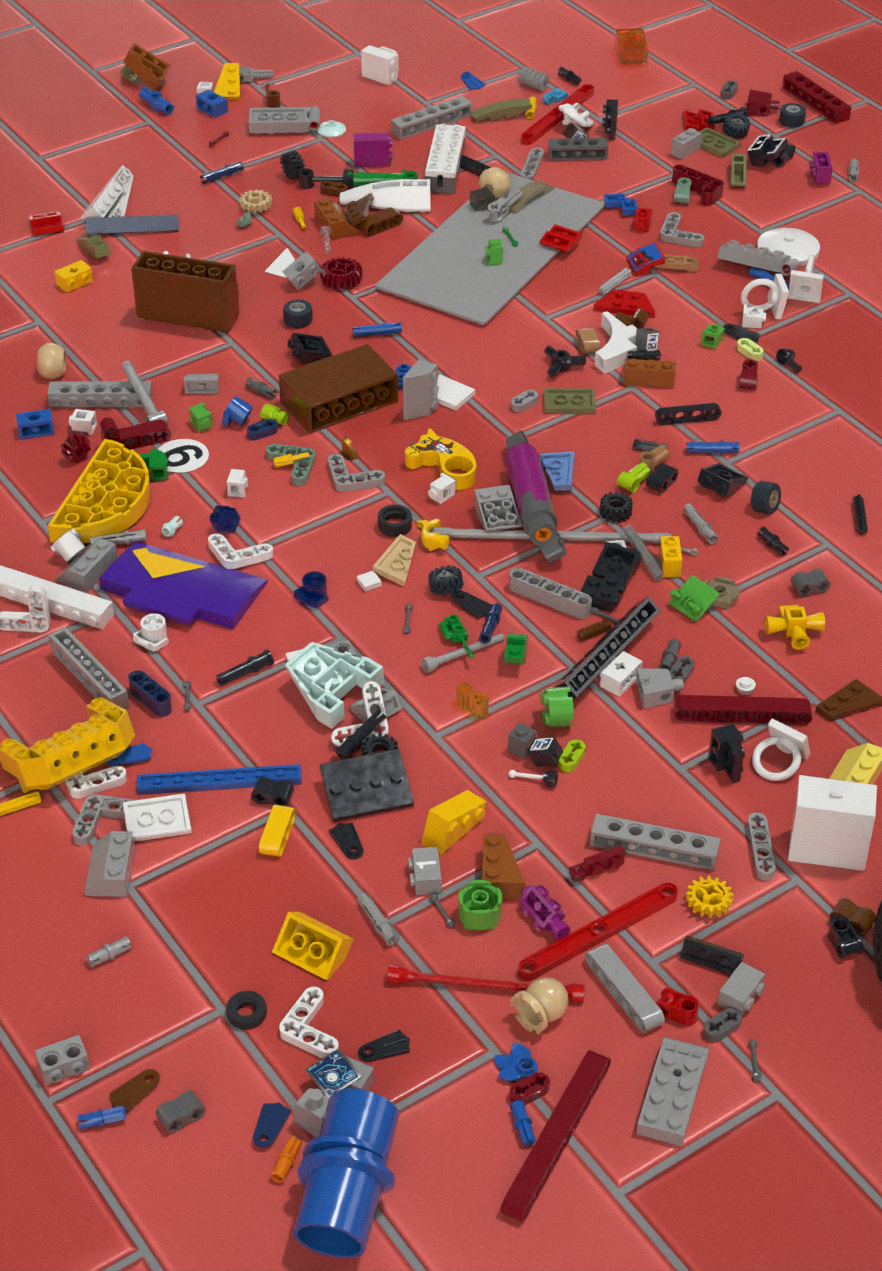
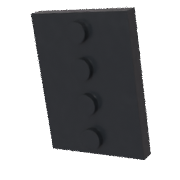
M399 749L324 763L319 766L333 822L414 806V799Z

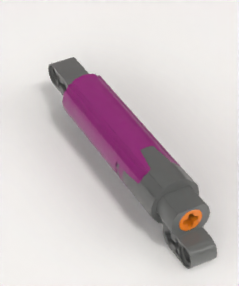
M519 430L506 439L508 452L505 455V461L525 533L529 535L535 545L541 546L545 558L551 564L566 555L567 552L564 542L556 530L558 520L538 452L535 447L529 444L523 431Z

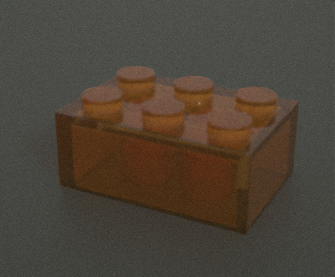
M643 28L616 29L615 47L619 64L641 65L647 63L648 46Z

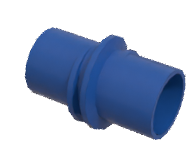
M341 1089L333 1092L328 1100L319 1137L310 1140L304 1147L303 1159L298 1165L297 1173L299 1181L305 1186L293 1234L294 1238L301 1245L312 1251L338 1258H354L361 1256L366 1251L376 1207L381 1198L380 1194L388 1193L394 1188L396 1182L394 1173L387 1167L399 1112L397 1107L383 1096L360 1089Z

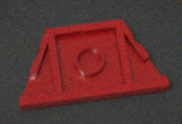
M613 289L597 301L593 311H608L615 314L619 311L625 315L632 316L636 310L644 309L648 312V318H655V310L646 294L638 291L631 292Z

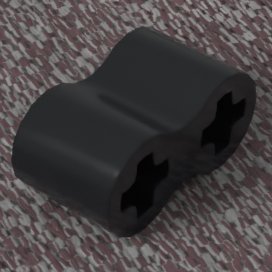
M661 463L654 472L649 474L646 486L664 493L668 486L676 481L679 470Z
M260 777L251 793V799L258 804L288 806L294 792V786L287 781H273L267 777Z

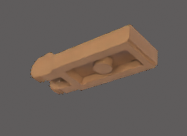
M663 254L665 264L654 267L696 272L699 269V260L697 257Z

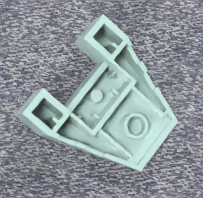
M314 642L308 644L285 664V668L316 719L331 729L345 718L344 702L340 699L356 685L362 688L369 681L377 682L379 686L384 683L383 666L364 656L358 658L346 651L340 653L332 647ZM369 685V688L366 691L372 694L376 690V688H372V686Z

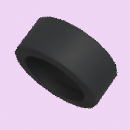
M394 504L382 508L378 512V528L380 532L391 537L407 534L412 528L411 511L405 506ZM392 518H399L404 521L399 523H390L386 520Z

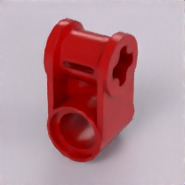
M664 988L662 990V997L656 1004L661 1009L664 1018L686 1026H691L697 1022L699 1003L695 997L683 994L672 988Z

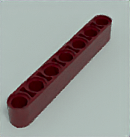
M679 695L674 699L675 718L684 722L768 724L771 719H774L782 724L806 725L812 721L811 704L805 698Z

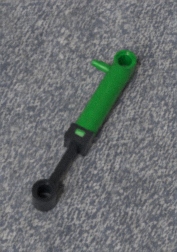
M304 168L299 170V187L302 189H310L314 186V182L323 181L342 182L350 190L354 187L382 181L418 179L417 172L406 171V169H403L401 173L354 172V169H344L343 176H314L312 169Z

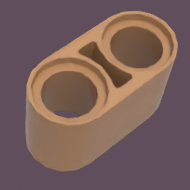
M594 328L576 331L577 342L583 354L600 350V341Z

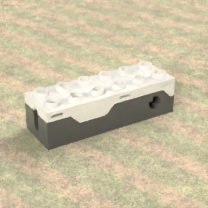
M436 124L425 170V179H430V192L455 194L462 156L465 151L466 126Z

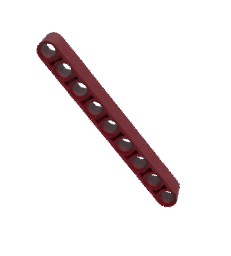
M591 1050L587 1051L502 1202L500 1213L520 1222H524L527 1219L605 1078L611 1064L610 1058Z

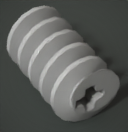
M526 67L519 72V83H523L541 92L547 89L548 74L538 70L535 71V69H530V67Z

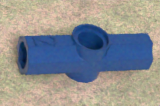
M146 87L141 88L139 97L148 102L152 110H160L167 115L172 114L174 104L162 98L161 92H153Z

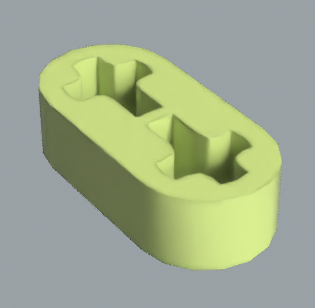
M741 338L737 341V351L747 358L755 361H760L763 358V348L750 339Z

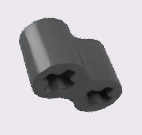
M814 569L808 573L798 572L790 580L801 597L815 592L824 593L831 586L822 569Z
M188 1090L175 1100L161 1104L155 1114L168 1133H175L184 1125L201 1119L206 1113V1108L195 1092Z

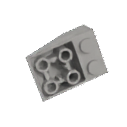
M510 485L474 489L473 504L477 517L486 532L522 527Z

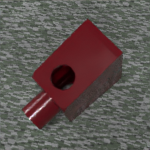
M750 90L747 102L748 116H769L770 109L779 110L780 101H772L771 93Z

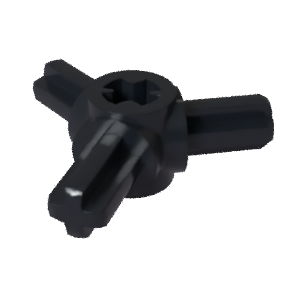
M547 346L544 349V353L551 358V367L547 371L551 378L559 372H566L570 366L586 364L585 356H570V353L567 351H556L551 346Z

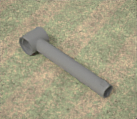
M130 361L123 362L121 366L148 414L146 422L161 419L168 425L165 412L157 411Z

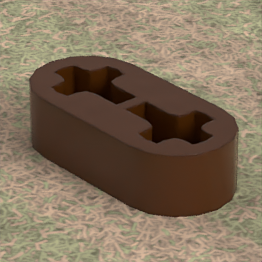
M332 181L320 183L322 194L340 197V193L348 190L347 185Z

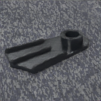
M725 324L723 326L726 334L732 335L738 340L747 338L754 343L759 340V333L734 324Z
M461 590L454 592L451 596L455 603L477 619L485 616L490 611L492 605Z
M353 822L338 823L334 828L329 829L330 835L347 858L355 860L363 856L364 850Z
M400 1029L362 1045L358 1050V1056L364 1062H372L410 1053V1038L405 1036ZM366 1050H371L372 1052H371V1053H366L365 1051H366Z

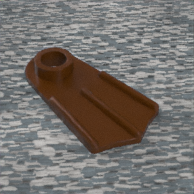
M153 1069L144 1070L112 1091L109 1095L113 1106H124L126 1112L129 1113L159 1083V1073ZM148 1078H153L151 1082H146Z

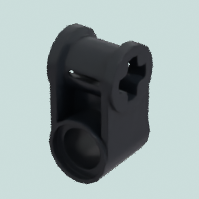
M841 915L833 917L828 938L834 946L838 957L845 959L847 955L854 953L862 954L864 952L862 940L857 935L849 919Z

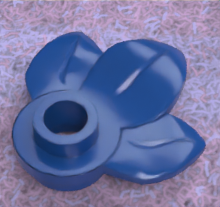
M514 1042L511 1054L494 1056L495 1064L501 1070L499 1078L503 1080L515 1081L521 1077L526 1078L538 1071V1065L531 1057L530 1050L522 1044Z

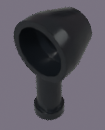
M782 348L777 351L776 359L779 364H788L795 373H799L802 370V367L793 360L795 352L792 349Z

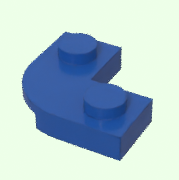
M604 194L603 199L606 208L621 207L622 214L627 216L635 215L637 203L634 198H625V194Z

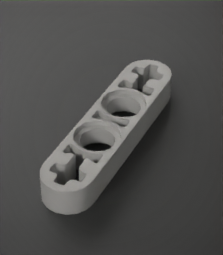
M531 149L521 171V177L530 180L535 179L543 160V149Z
M755 812L749 815L747 824L755 874L758 879L769 881L774 877L776 866L768 822L764 814ZM756 822H758V824H760V827H759V828H756V827H757ZM762 836L765 840L758 841L754 837ZM765 852L768 856L761 857L757 853Z

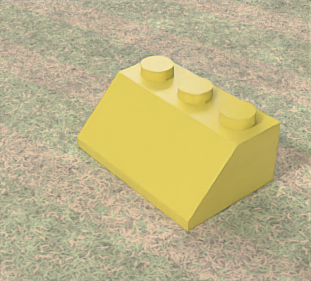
M866 743L847 749L829 779L874 785L882 771V748Z

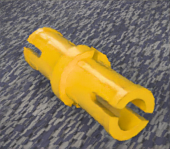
M535 97L529 98L532 108L526 110L525 116L528 119L534 118L537 110V99Z

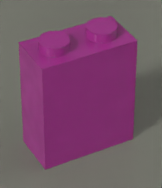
M353 133L354 167L390 166L392 151H389V147H392V138H389V133Z

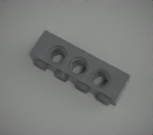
M607 138L548 139L549 161L607 160Z

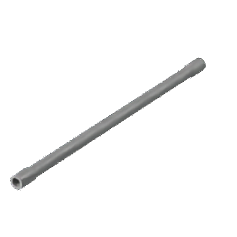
M434 527V533L438 532L439 535H448L449 538L531 540L529 535L525 533V530L486 532L485 529ZM557 531L562 540L567 541L625 540V542H630L625 533ZM638 533L643 542L660 544L661 536H671V533Z

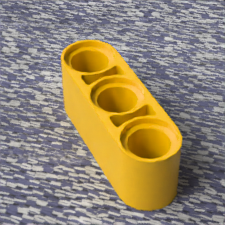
M273 805L260 839V854L282 856L294 824L295 808Z

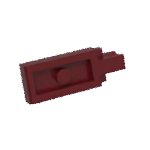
M620 845L584 858L583 863L569 867L568 873L573 882L584 880V878L590 875H598L604 870L618 868L624 864L626 851Z

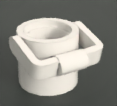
M73 528L60 537L51 546V549L56 554L61 555L66 562H69L85 549V546L79 540L81 538L80 534Z
M149 614L143 617L141 629L133 634V642L152 651H158L169 643V639H167L165 618L159 614Z

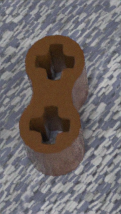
M847 898L840 899L829 915L830 920L839 915L848 918L859 936H865L876 919V915L871 909L857 906Z

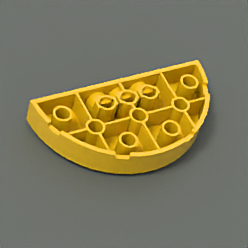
M104 439L48 524L50 542L55 543L60 537L74 528L80 534L81 538L79 540L82 544L90 543V537L117 534L137 522L146 511L151 497L148 469L140 455L132 449H126L121 443Z

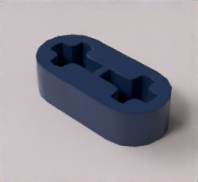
M266 419L247 427V437L250 440H259L278 432V423L274 419Z

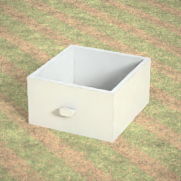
M799 775L790 832L788 861L865 871L876 815L877 785Z

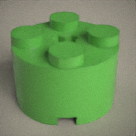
M569 686L545 688L544 691L540 692V702L544 704V711H541V720L548 728L573 726L570 720L574 719L573 698L568 697L567 693L571 692Z
M474 880L467 883V886L459 891L458 915L465 929L487 930L495 929L498 926L502 915V893L498 887L492 886L491 882Z

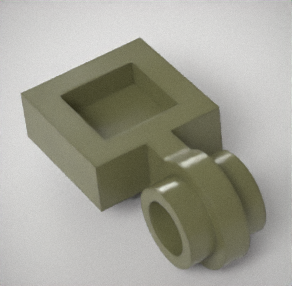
M127 65L120 71L122 76L128 81L131 80L135 84L140 82V77Z

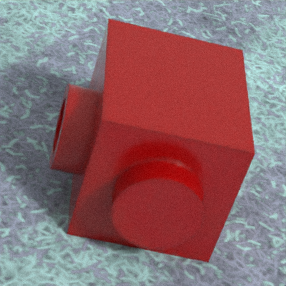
M637 207L633 230L649 232L652 222V209Z

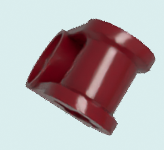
M747 359L743 361L739 388L756 389L758 363L755 360Z

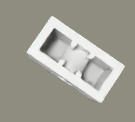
M623 651L601 671L600 687L620 697L636 681L637 668H642V660Z

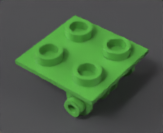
M691 575L679 590H671V600L668 603L697 622L719 597L720 593L694 575Z

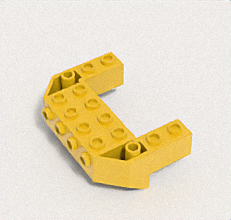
M100 697L86 705L90 717L88 721L76 723L69 730L56 732L53 734V737L47 740H39L32 747L28 748L15 739H6L0 745L2 767L18 778L24 794L30 793L31 790L39 789L42 791L57 786L125 752L135 738L127 710Z

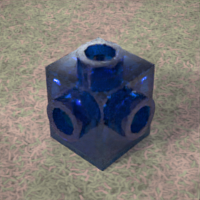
M216 505L214 511L210 514L209 520L215 531L235 533L241 518L235 508Z

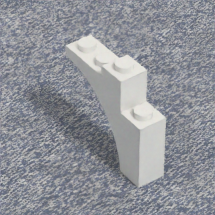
M608 311L602 313L601 327L608 333L610 340L602 349L595 352L594 365L604 374L624 366L625 359H628L627 355H632L628 354V352L637 351V346H635L637 328L634 325L626 326Z

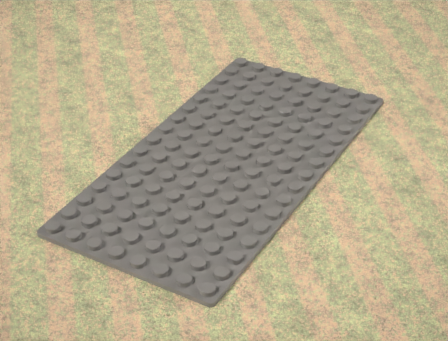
M506 172L511 180V188L505 199L534 180ZM554 187V190L548 194H538L525 202V208L515 214L509 211L502 221L492 223L489 220L490 211H488V205L496 200L484 197L481 190H479L376 283V289L446 312L464 320L475 322L479 325H486L561 251L539 243L545 232L550 231L554 224L580 232L605 207V203ZM503 227H508V231L513 239L518 241L517 247L512 246V241L502 230ZM501 239L503 264L487 265L485 248L488 246V240Z

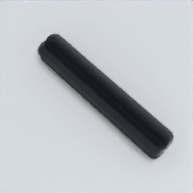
M858 494L853 497L857 531L860 535H863V533L868 532L864 500Z

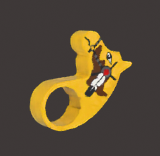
M430 428L426 435L420 436V441L417 444L405 449V465L408 468L417 469L422 465H437L440 474L444 473L455 480V490L468 489L476 482V461L473 454L463 445L451 439L437 436ZM454 469H461L463 471H466L467 473L454 474L451 473V471H453Z

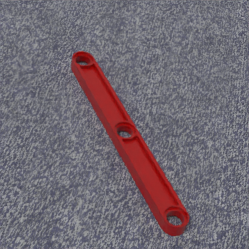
M591 84L582 85L521 134V143L531 145L564 119V113L559 110L560 105L567 103L570 105L575 103L582 105L594 95V86Z
M670 882L662 883L524 958L519 963L518 975L526 981L534 980L671 905L677 900V886ZM669 890L673 892V895L666 896L662 892ZM602 928L605 932L598 934L594 932V929ZM530 966L534 971L527 973L523 971V968Z

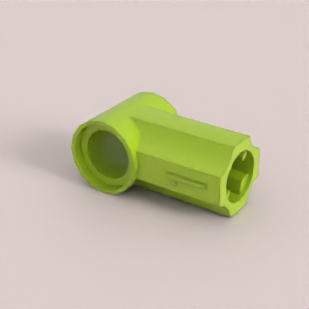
M642 462L628 473L623 471L617 479V485L634 493L639 488L640 483L649 476L650 469L647 464Z

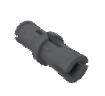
M251 377L247 378L246 382L250 384L245 383V387L256 391L259 395L263 394L272 400L276 398L277 395L273 394L278 393L276 389Z
M671 639L669 641L667 649L662 654L659 669H668L670 671L673 663L678 658L677 653L681 647L679 640Z

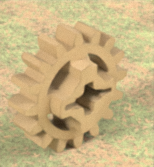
M256 189L255 191L249 190V192H244V194L240 195L239 204L240 208H243L244 211L248 210V212L254 211L256 213L257 211H267V208H271L272 198L268 192Z

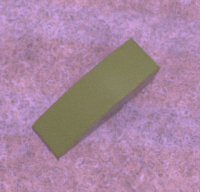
M731 153V186L746 187V154Z
M87 234L76 238L84 251L94 258L111 254L108 242L102 241L101 235Z

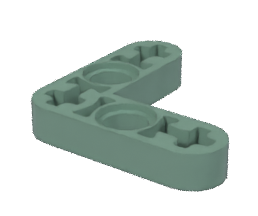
M270 444L266 447V457L273 461L275 457L289 453L298 455L308 452L309 457L293 461L295 466L291 473L293 485L303 486L308 482L316 460L313 449L280 444Z

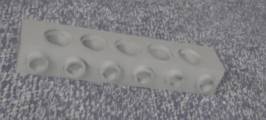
M461 96L392 119L391 133L402 140L435 129L436 124H449L472 116V102Z
M130 381L50 382L47 392L49 408L143 407ZM141 381L152 400L151 381Z
M66 627L49 634L51 652L95 698H105L125 710L129 708L127 690Z
M596 814L591 830L590 846L609 850L621 845L626 851L625 853L715 871L721 838Z

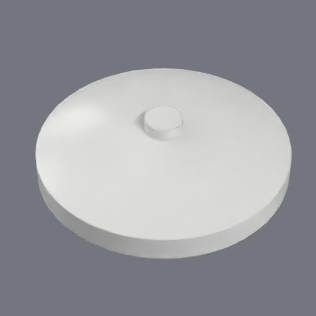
M795 228L769 230L759 237L757 248L759 249L760 247H766L772 252H775V250L783 251L785 255L791 256V259H798L800 267L807 264L810 255H814L816 260L820 251V244L813 235Z

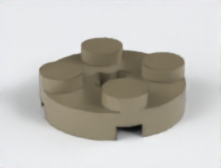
M715 577V580L709 581L708 579L704 582L717 592H723L720 593L712 606L730 609L731 605L737 602L739 587L735 586L733 580L726 577Z

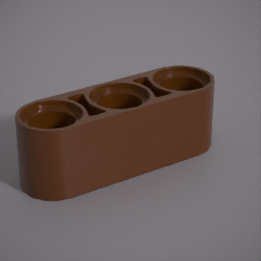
M389 207L368 215L366 220L358 223V227L368 236H374L399 226L403 221V216L394 208Z

